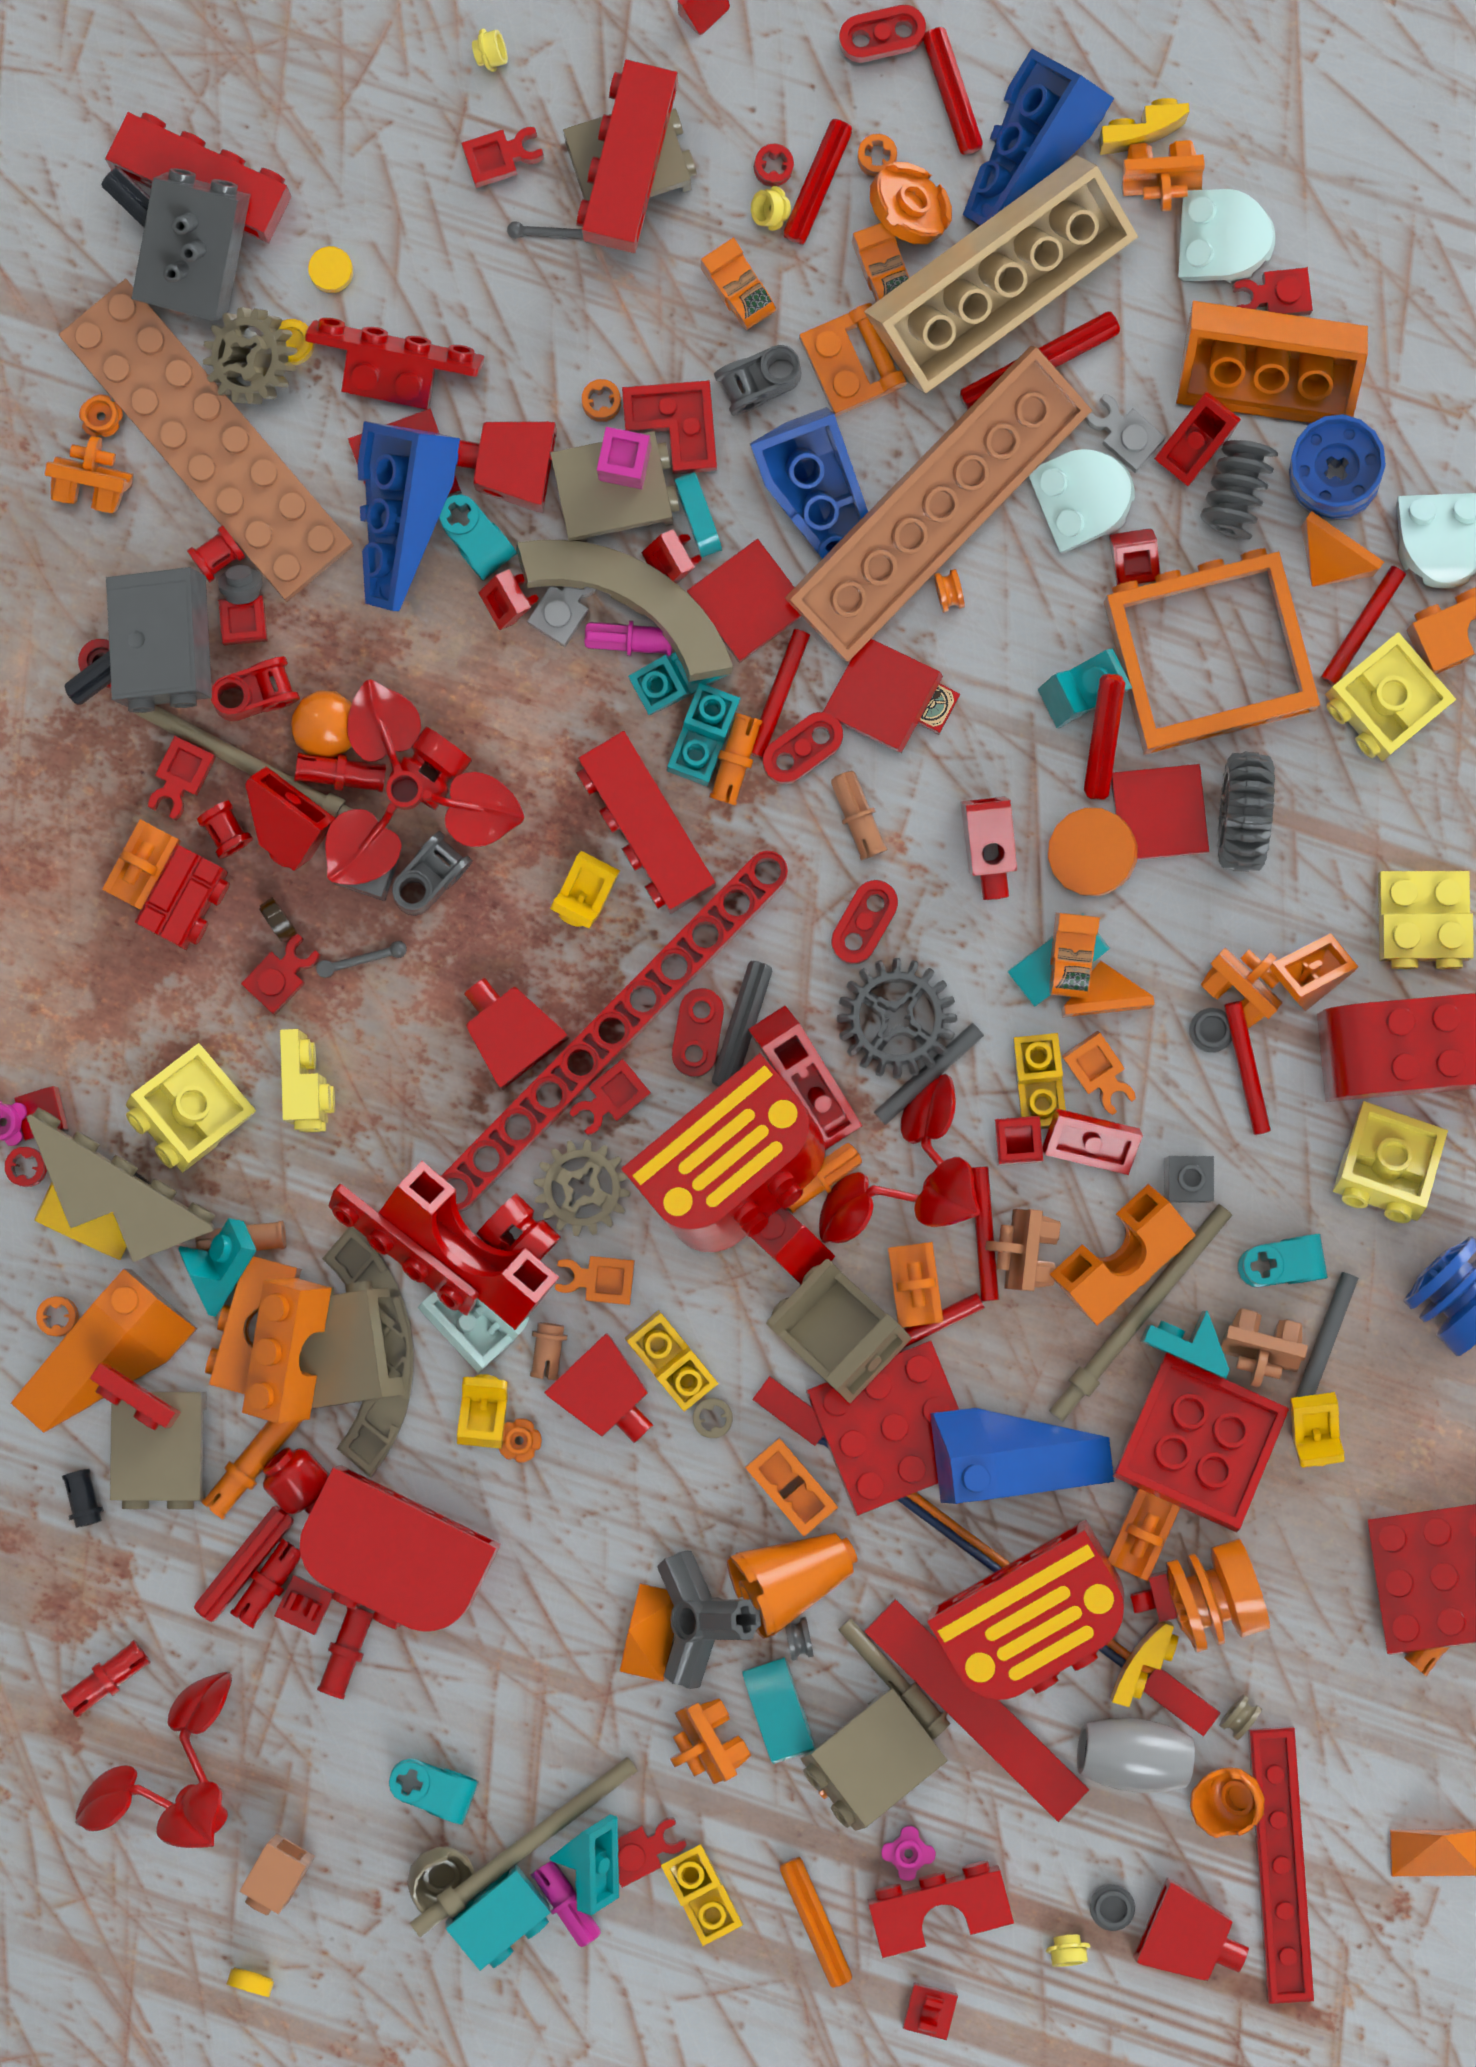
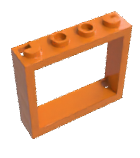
M1266 548L1255 549L1241 554L1242 561L1224 565L1223 559L1208 561L1197 566L1199 572L1184 576L1181 575L1180 570L1165 572L1154 577L1156 583L1140 587L1137 581L1122 583L1112 587L1113 594L1106 596L1104 606L1118 659L1132 686V689L1128 690L1127 693L1144 755L1315 712L1320 706L1279 551L1267 554ZM1267 571L1299 692L1156 729L1124 607Z

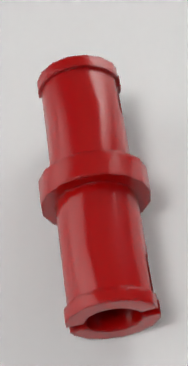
M298 752L294 781L334 785V790L343 791L344 786L383 793L386 764L347 760L346 755L339 754L338 759Z
M281 1538L280 1543L260 1572L258 1570L253 1572L251 1575L253 1582L234 1609L230 1611L233 1616L239 1618L240 1621L254 1629L256 1622L275 1595L280 1597L285 1589L282 1588V1585L301 1560L300 1550L283 1538Z
M347 1607L336 1642H330L328 1651L331 1652L317 1691L344 1700L356 1662H361L364 1653L360 1651L374 1613L360 1608L355 1610Z
M133 1640L127 1647L103 1665L100 1662L95 1664L90 1675L66 1693L64 1692L61 1697L70 1711L73 1710V1714L80 1718L84 1712L109 1693L112 1696L117 1694L122 1683L146 1665L148 1666L151 1661L142 1648H139L137 1642Z

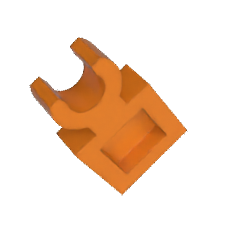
M1096 1031L1062 1055V1058L1088 1094L1097 1088L1101 1090L1100 1102L1108 1113L1114 1115L1117 1112L1111 1104V1096L1114 1092L1123 1091L1131 1102L1136 1099L1134 1090L1127 1083L1115 1078L1125 1068L1099 1031Z
M590 1256L588 1269L581 1268L577 1262L570 1259L559 1260L557 1266L570 1268L574 1273V1279L568 1285L555 1284V1290L562 1293H571L579 1287L586 1288L585 1301L630 1305L635 1260Z

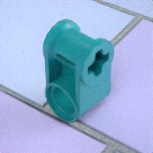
M460 494L452 495L446 499L440 513L442 527L458 547V551L480 579L484 581L514 557L517 551L501 530L493 522L491 523L470 497ZM456 508L461 513L469 510L467 514L469 523L464 527L459 522L453 525L450 524L453 521L451 512Z
M1313 1234L1281 1240V1242L1263 1244L1248 1249L1238 1260V1274L1245 1284L1252 1287H1265L1284 1283L1290 1285L1327 1279L1321 1235ZM1258 1254L1261 1261H1269L1270 1269L1263 1272V1278L1259 1271H1252L1251 1263L1258 1260Z
M410 1758L397 1763L391 1771L389 1779L390 1791L396 1799L423 1809L431 1815L460 1825L464 1824L479 1781L456 1771L438 1768ZM409 1769L417 1771V1780L423 1784L421 1787L413 1786L410 1792H405L402 1790L403 1782L397 1779V1776L399 1774L406 1775Z

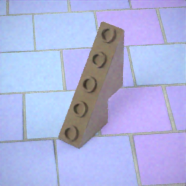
M38 1107L34 1114L26 1116L70 1228L113 1212L133 1262L214 1231L215 1227L212 1221L215 1215L195 1202H192L189 1208L173 1199L177 1192L155 1178L151 1184L146 1183L135 1176L139 1168L115 1154L112 1161L96 1152L100 1144L81 1132L76 1131L74 1136L71 1137L57 1128L61 1120Z

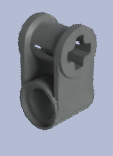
M776 345L748 358H743L723 366L714 373L716 381L722 382L732 404L729 407V411L734 416L753 410L764 402L791 391L800 382L802 372L796 352L788 346ZM776 360H787L793 365L792 372L785 378H775L769 373L770 366ZM736 380H739L741 382V385L745 391L744 394L741 393Z
M441 831L436 832L422 846L411 863L397 876L393 883L392 893L395 903L407 915L417 916L429 910L439 897L462 877L473 862L469 856L462 857L444 841L445 835ZM436 855H439L441 858H443L450 866L446 865V864H445L439 857H437ZM413 882L419 883L426 889L424 898L414 904L405 902L401 898V891L404 886Z

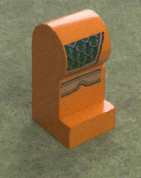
M882 223L853 233L852 245L869 290L872 291L877 302L909 279L896 242V236L887 230Z
M734 237L701 258V270L728 310L732 311L745 330L750 329L776 311L770 295L745 259L743 251Z
M1056 912L1050 965H1052L1050 995L1087 998L1100 917Z

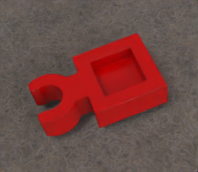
M535 127L521 129L515 138L509 141L506 140L504 130L502 129L461 143L476 188L516 176L515 162L522 161L526 164H536L544 159L542 149L529 152L523 148L527 140L537 137Z
M1308 267L1264 272L1262 275L1263 285H1257L1251 280L1243 279L1235 282L1232 287L1233 292L1244 291L1251 296L1249 304H1241L1236 307L1255 310L1258 307H1266L1268 312L1296 316L1310 315L1313 311Z
M174 736L155 774L157 778L166 783L163 788L157 789L152 793L149 798L148 807L156 811L161 800L170 798L173 800L174 807L169 817L177 821L184 811L182 797L185 791L196 797L198 796L216 756Z
M299 934L288 941L285 950L286 955L281 960L273 952H270L241 983L274 1015L305 984L296 974L301 969H309L316 965L321 956L315 950L308 958L299 959L296 956V948L304 940Z
M621 1059L589 1086V1089L596 1098L591 1102L581 1101L575 1104L569 1113L573 1118L584 1110L593 1113V1123L584 1130L589 1136L595 1134L601 1128L603 1117L607 1113H610L618 1122L651 1095V1092L624 1059Z
M674 1817L662 1820L656 1827L655 1833L650 1836L647 1835L643 1825H640L618 1837L619 1883L622 1888L660 1869L662 1863L658 1854L662 1852L675 1854L686 1847L687 1842L685 1838L677 1843H668L664 1839V1831L676 1824Z

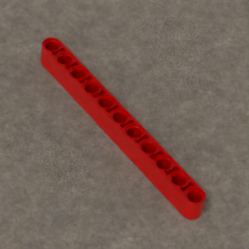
M767 850L753 856L441 1175L447 1182L461 1179L468 1187L467 1197L464 1201L457 1204L459 1212L466 1211L473 1206L784 887L788 875L786 861L781 855ZM762 862H773L779 867L781 874L777 881L765 884L756 878L755 869ZM734 893L743 894L750 903L748 910L739 916L729 914L724 908V901L729 895ZM702 925L714 927L719 935L717 942L708 948L698 946L693 940V933L696 928ZM674 956L682 958L688 966L685 975L676 980L669 979L662 973V965L665 960ZM647 988L656 995V1003L649 1011L641 1012L632 1007L631 996L638 989ZM609 1020H617L624 1025V1036L617 1043H606L600 1038V1028ZM577 1052H587L593 1057V1068L586 1075L578 1076L573 1074L569 1070L570 1058ZM549 1083L558 1085L562 1090L561 1101L558 1105L551 1108L540 1105L537 1098L540 1088ZM517 1115L527 1117L531 1124L529 1134L520 1140L510 1138L506 1130L508 1121ZM485 1147L496 1149L500 1158L497 1167L489 1172L480 1171L475 1163L478 1151Z

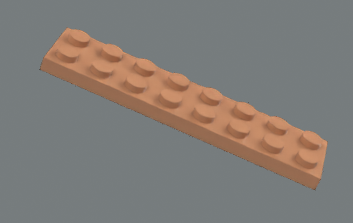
M125 278L58 335L217 522L225 527L236 544L282 598L288 602L354 546L353 543L226 395L222 396L217 393L219 386L215 382L208 381L207 377L209 375L153 309L147 303L131 299L133 286Z
M1030 346L801 580L785 599L842 660L849 662L1092 412V409L1037 347Z

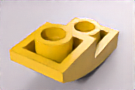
M1174 98L1157 99L1152 101L1151 105L1144 107L1141 123L1135 124V120L1130 118L1110 121L1109 125L1102 126L1100 131V155L1128 151L1131 144H1151L1168 136L1186 123L1190 112L1189 103L1178 104L1177 99Z
M1058 1033L1014 1037L1020 1116H1040L1041 1129H1049L1056 1108L1066 1110Z
M51 1182L34 1221L106 1255L121 1260L127 1246L114 1213L111 1212L70 1228Z
M659 1310L625 1337L627 1343L684 1412L719 1384Z
M1159 1622L1141 1639L1131 1652L1118 1675L1110 1695L1113 1703L1130 1707L1133 1697L1141 1698L1148 1677V1673L1141 1671L1143 1665L1161 1670L1164 1660L1172 1661L1179 1639L1178 1635L1172 1634L1174 1629L1172 1622Z
M702 1844L661 1865L702 1946L744 1925Z

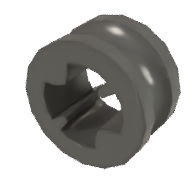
M806 1617L800 1618V1622L797 1624L789 1623L785 1630L792 1661L797 1660L800 1654H806L808 1658L814 1657Z

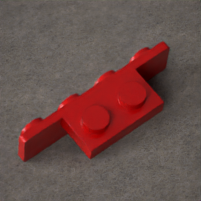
M335 318L314 320L305 334L306 342L347 350L341 392L426 410L431 402L436 369L477 377L484 364L485 356L474 353L475 351L468 346L450 345L447 348L433 345L429 339L421 336H407L405 339L390 336L386 330L378 327H364L362 330L345 326L343 321Z
M339 1184L333 1190L328 1206L332 1209L333 1215L340 1223L357 1229L367 1237L368 1243L374 1250L380 1254L391 1256L402 1265V1269L407 1276L418 1283H425L437 1293L439 1300L449 1309L459 1310L465 1316L473 1310L479 1297V1293L343 1184Z

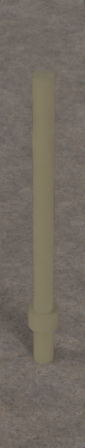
M156 705L155 710L152 712L134 713L177 737L214 754L217 758L251 776L267 766L335 818L345 811L353 810L346 806L345 799L331 792L326 795L301 781H294L295 778Z
M1220 1204L1216 1206L1195 1232L1196 1236L1175 1256L1084 1368L1079 1366L1069 1378L1070 1386L1049 1410L1060 1421L1063 1422L1085 1395L1090 1397L1100 1384L1098 1381L1099 1377L1231 1218L1232 1214Z
M626 1757L453 1889L450 1886L436 1896L438 1901L409 1923L417 1935L422 1937L448 1916L453 1919L465 1910L466 1906L464 1904L638 1772L634 1764Z

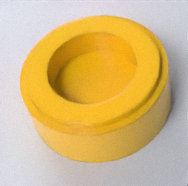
M327 246L320 248L312 255L308 264V272L313 284L319 290L326 293H337L344 290L350 284L353 278V265L345 251L338 247Z
M286 319L282 321L279 329L292 332L293 335L286 341V345L297 348V353L288 356V362L293 365H299L311 357L315 343L305 341V334L309 327L304 322L297 319Z
M234 1967L230 1970L226 1984L247 1992L270 1997L274 1981L270 1977Z

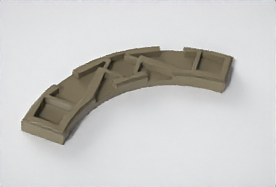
M569 540L517 542L516 551L526 588L563 586L584 589V587H589L611 594V598L630 607L642 616L646 615L663 631V636L676 652L684 668L688 682L732 673L733 665L726 646L704 610L684 589L651 565L620 551L587 542Z
M349 1227L322 1259L336 1272L344 1284L372 1281L373 1289L389 1288L390 1297L378 1299L389 1378L403 1377L405 1395L362 1401L356 1419L347 1435L336 1448L365 1474L372 1477L387 1457L406 1417L414 1377V1343L405 1301L395 1278L383 1258L371 1247L367 1239L357 1229Z

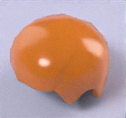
M318 690L303 697L291 718V731L296 745L306 754L335 758L338 754L346 753L351 747L347 724L352 703L336 691Z
M1220 1768L1204 1776L1193 1788L1190 1809L1196 1824L1208 1835L1214 1838L1229 1835L1241 1836L1252 1830L1259 1823L1264 1815L1265 1798L1254 1777L1239 1768Z

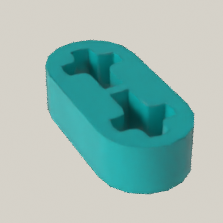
M693 472L674 479L678 496L701 558L722 551L721 542L696 473Z

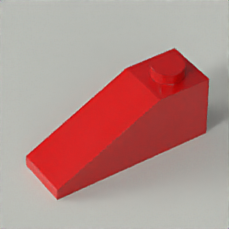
M786 1005L748 1029L768 1063L799 1097L819 1127L824 1138L825 1150L862 1127L861 1122L804 1029Z

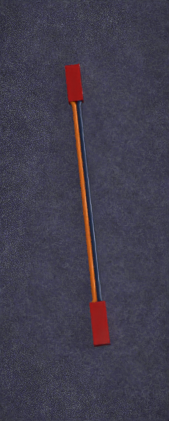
M769 1376L752 1400L812 1445L820 1444L828 1448L813 1408L773 1377ZM917 1492L897 1500L992 1572L1010 1563ZM1113 1639L1099 1649L1102 1654L1121 1668L1131 1654L1130 1651ZM1143 1665L1141 1671L1149 1674L1143 1692L1204 1737L1221 1712L1161 1668L1159 1670Z

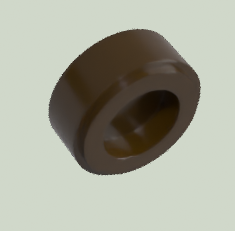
M273 897L260 905L261 908L259 910L281 942H286L298 934Z

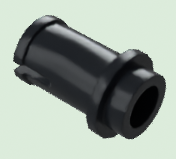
M90 1469L79 1470L62 1476L72 1515L68 1516L69 1521L74 1520L76 1528L102 1521L100 1513L104 1512L103 1507H98Z

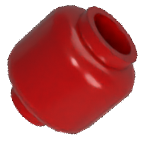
M287 1447L277 1453L265 1465L263 1473L266 1476L263 1481V1488L284 1512L293 1515L305 1510L307 1514H310L329 1474L306 1449L298 1448L292 1451L291 1448Z

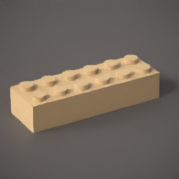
M1076 155L866 309L864 313L897 366L902 370L906 380L926 394L1138 238V235L1098 166Z

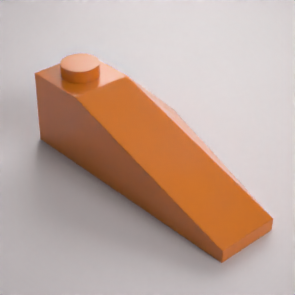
M124 1268L78 1320L12 1400L11 1404L45 1433L103 1399L102 1396L95 1392L99 1385L89 1379L99 1363H107L134 1381L167 1363L197 1328L132 1269Z

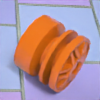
M1238 1538L1211 1547L1213 1568L1206 1571L1196 1554L1187 1555L1191 1576L1188 1577L1185 1576L1177 1559L1166 1562L1168 1590L1176 1609V1619L1181 1631L1191 1641L1195 1652L1198 1653L1208 1649L1204 1629L1208 1627L1218 1646L1225 1644L1223 1622L1231 1620L1235 1630L1242 1638L1270 1629V1621L1264 1598L1252 1563L1241 1539Z

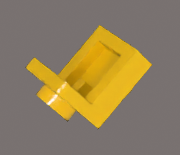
M580 851L575 858L560 893L553 900L550 909L557 912L564 922L572 926L590 928L599 917L620 870Z
M488 1374L463 1377L457 1444L502 1449L508 1402L507 1381L499 1380L497 1377Z
M1335 1392L1290 1398L1292 1440L1300 1466L1305 1468L1344 1462V1450L1340 1440L1339 1407Z

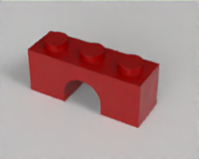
M980 1861L962 1867L963 1874L946 1878L944 1872H939L919 1878L920 1886L902 1890L901 1884H893L876 1889L874 1891L876 1897L867 1900L882 1958L926 1947L922 1931L923 1920L932 1908L939 1905H951L959 1909L965 1916L970 1935L1014 1924L999 1866L989 1867L988 1861Z

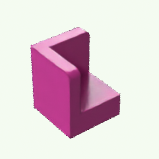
M606 427L597 465L599 480L643 490L651 452L650 435Z

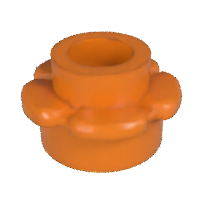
M99 394L83 403L79 411V418L83 421L82 428L88 435L109 437L118 431L120 427L118 423L123 418V411L116 402L111 401L109 396ZM104 413V420H98L97 415Z
M518 1418L513 1423L507 1422L504 1424L502 1449H498L506 1459L511 1460L513 1458L518 1463H524L531 1460L535 1455L534 1452L540 1449L542 1437L540 1432L534 1429V1424L531 1421ZM521 1436L524 1440L523 1444L517 1445L515 1438Z

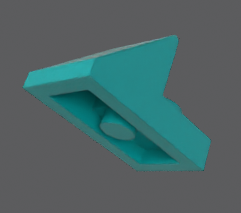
M1113 648L1104 650L1070 670L1052 675L1038 688L1056 728H1061L1096 708L1099 681L1103 674L1121 675L1126 683L1125 692L1132 689Z
M228 1218L220 1233L213 1238L209 1251L184 1246L178 1247L188 1274L209 1316H217L257 1251L244 1221Z
M1202 1311L1189 1342L1182 1339L1186 1331L1162 1320L1158 1328L1153 1325L1146 1326L1140 1342L1162 1352L1169 1353L1219 1377L1227 1378L1230 1370L1208 1311Z
M611 1814L581 1832L550 1857L552 1862L576 1870L577 1911L590 1916L619 1898L618 1817Z

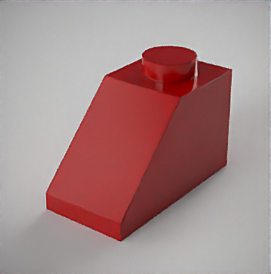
M266 766L250 776L245 783L258 843L269 852V856L274 862L295 871L311 860L326 837L335 817Z

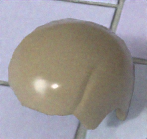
M437 1847L421 1853L410 1867L407 1885L411 1899L421 1913L438 1901L436 1896L448 1887L456 1888L475 1873L469 1858L456 1849Z

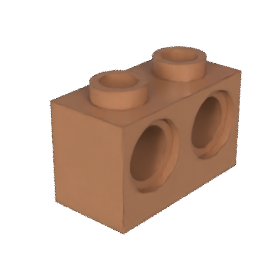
M276 1834L264 1847L239 1891L248 1896L245 1903L262 1914L269 1915L272 1910L279 1915L289 1903L314 1860L315 1855L283 1836Z

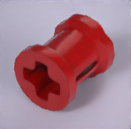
M223 525L217 529L218 534L197 549L191 547L187 550V553L202 574L206 576L209 583L215 579V573L233 560L241 561L245 558V555Z
M229 800L215 805L197 818L200 827L206 828L218 849L215 853L219 859L238 852L253 840L252 835L249 832H244L232 813L234 807Z

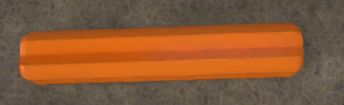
M800 1857L792 1858L780 1865V1872L829 1985L832 1988L842 1986L852 1980V1973L803 1860Z

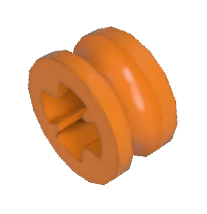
M871 134L865 137L860 143L857 156L861 171L867 176L875 178L887 165L896 162L897 147L894 141L883 134ZM873 146L883 147V154L890 156L888 161L882 159V164L876 166L872 165V157L865 156L867 150L872 153Z
M596 379L590 382L582 393V407L585 414L596 422H608L614 419L621 409V394L618 387L606 379ZM604 391H608L611 394L609 395V401L613 402V405L610 408L602 406L599 411L592 408L594 400L590 399L593 393L601 395Z
M950 570L948 576H942L940 573L934 574L935 587L942 612H948L949 607L953 605L959 609L965 608L957 570Z
M54 1296L47 1298L39 1305L36 1313L37 1325L42 1332L49 1336L61 1337L67 1335L79 1320L78 1308L73 1301L65 1297ZM51 1306L56 1309H60L63 1306L66 1307L69 1313L64 1315V1317L69 1318L66 1326L56 1324L50 1327L47 1319L51 1318V1316L46 1314Z

